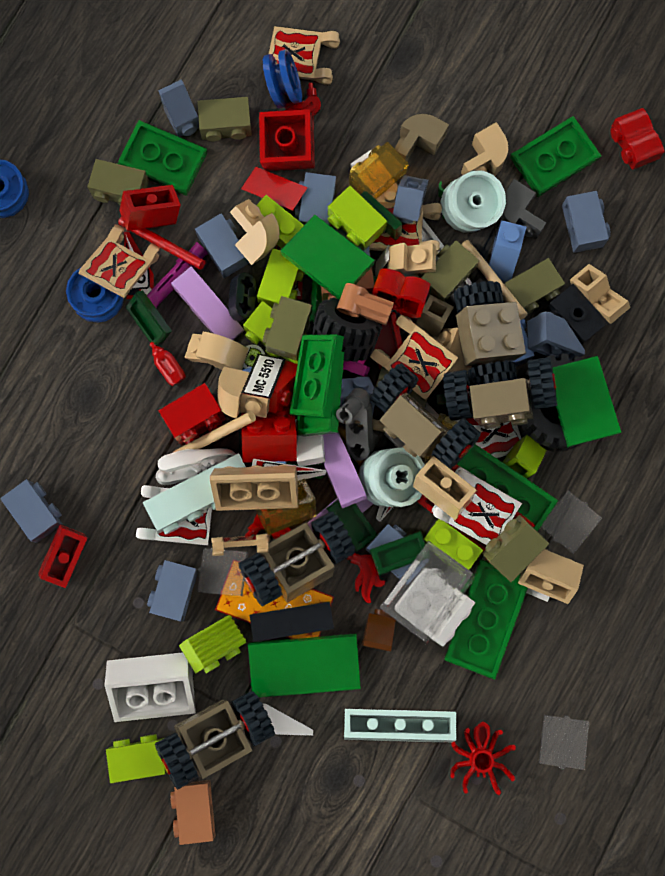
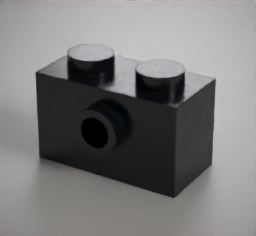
M574 283L550 302L545 309L547 312L565 319L581 345L585 344L608 323Z

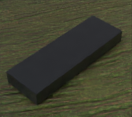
M330 602L250 614L253 642L334 629Z

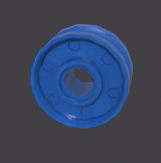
M288 49L279 51V64L272 54L264 55L263 57L265 80L270 96L277 108L286 107L287 95L293 104L302 102V89L298 71Z
M0 160V185H5L4 189L0 192V218L14 216L23 209L28 201L29 188L26 179L14 164L6 160Z
M80 268L76 270L68 280L66 288L68 302L76 313L86 321L96 323L108 321L117 315L123 306L124 298L80 275ZM96 289L101 290L99 296L90 297L92 291Z

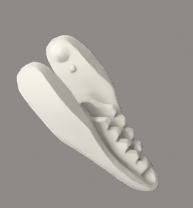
M216 448L186 449L164 455L158 460L159 470L156 473V480L162 485L183 482L201 471H205L207 468H211L236 455V453L230 449Z

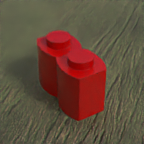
M644 108L614 120L610 130L612 139L621 146L622 159L625 164H629L632 170L661 158L665 152L663 144L653 129L652 122Z
M383 268L379 271L372 295L394 302L392 310H396L404 316L420 318L431 284L422 278L414 276L405 277L396 270Z

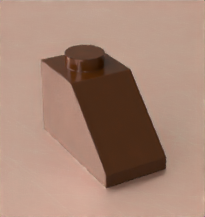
M375 609L374 614L368 613L362 641L363 646L391 652L396 618L390 617L391 612Z

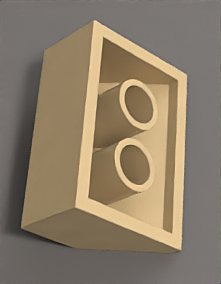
M256 465L238 468L228 466L214 468L210 475L216 511L298 508L296 466L262 467Z

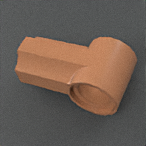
M346 283L336 309L351 317L361 316L386 325L394 302L369 294L361 286Z

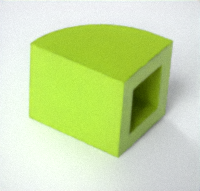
M526 435L509 451L503 463L523 477L528 478L536 473L547 450L530 436Z

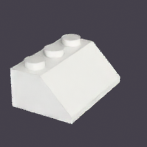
M184 653L107 661L105 689L114 722L196 713L192 667Z

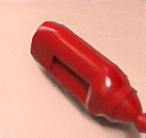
M151 342L150 347H152L154 364L168 384L175 386L186 378L185 372L169 351Z

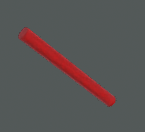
M121 216L118 224L126 228ZM147 228L131 230L136 235L200 270L205 266V260Z

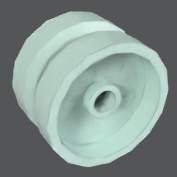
M482 170L471 171L450 182L443 191L441 198V212L446 222L453 229L463 233L476 232L497 222L502 216L506 205V195L501 182L493 174Z
M402 447L383 449L371 453L363 461L359 471V479L366 493L367 500L374 505L382 507L412 505L422 496L413 487L416 475L425 466L422 459L418 455L413 457Z

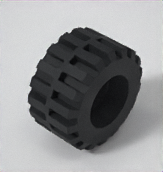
M337 298L323 300L318 306L310 335L344 336L342 345L344 361L358 362V360L363 361L370 358L382 329V324L361 316L351 317L339 312L336 309L339 303Z

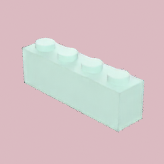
M238 453L144 501L143 505L158 534L164 532L167 535L177 530L180 522L186 519L192 522L202 517V511L209 507L215 510L210 475L214 468L228 466L235 468L246 467L240 454Z
M345 709L344 740L452 743L456 741V712Z

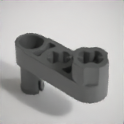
M355 388L345 398L344 404L337 410L336 417L341 423L345 421L348 454L357 461H363L377 446L379 438L373 432L370 395L362 388Z

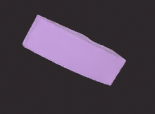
M192 267L188 268L171 283L174 290L189 305L194 314L211 333L234 340L244 332L241 325L233 320L225 305Z
M339 432L323 434L325 462L322 464L341 507L345 508L367 499Z

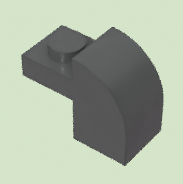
M514 179L505 192L506 205L499 221L501 222L502 220L526 226L525 236L537 239L544 229L546 222L526 210L536 192Z

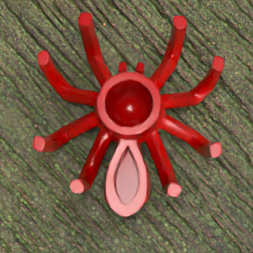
M483 721L474 728L473 732L478 748L475 747L470 737V729L465 728L464 730L466 742L472 753L461 749L455 742L451 743L452 748L458 754L469 758V760L457 762L450 770V777L454 778L458 768L471 766L464 776L462 784L463 792L468 793L467 786L473 773L477 771L476 776L479 778L481 772L483 778H486V772H488L495 793L500 795L501 790L498 787L492 768L501 769L511 781L515 780V776L505 765L494 762V760L509 751H514L516 746L508 745L501 751L492 754L499 735L503 734V731L497 730L494 732L487 749L490 727Z

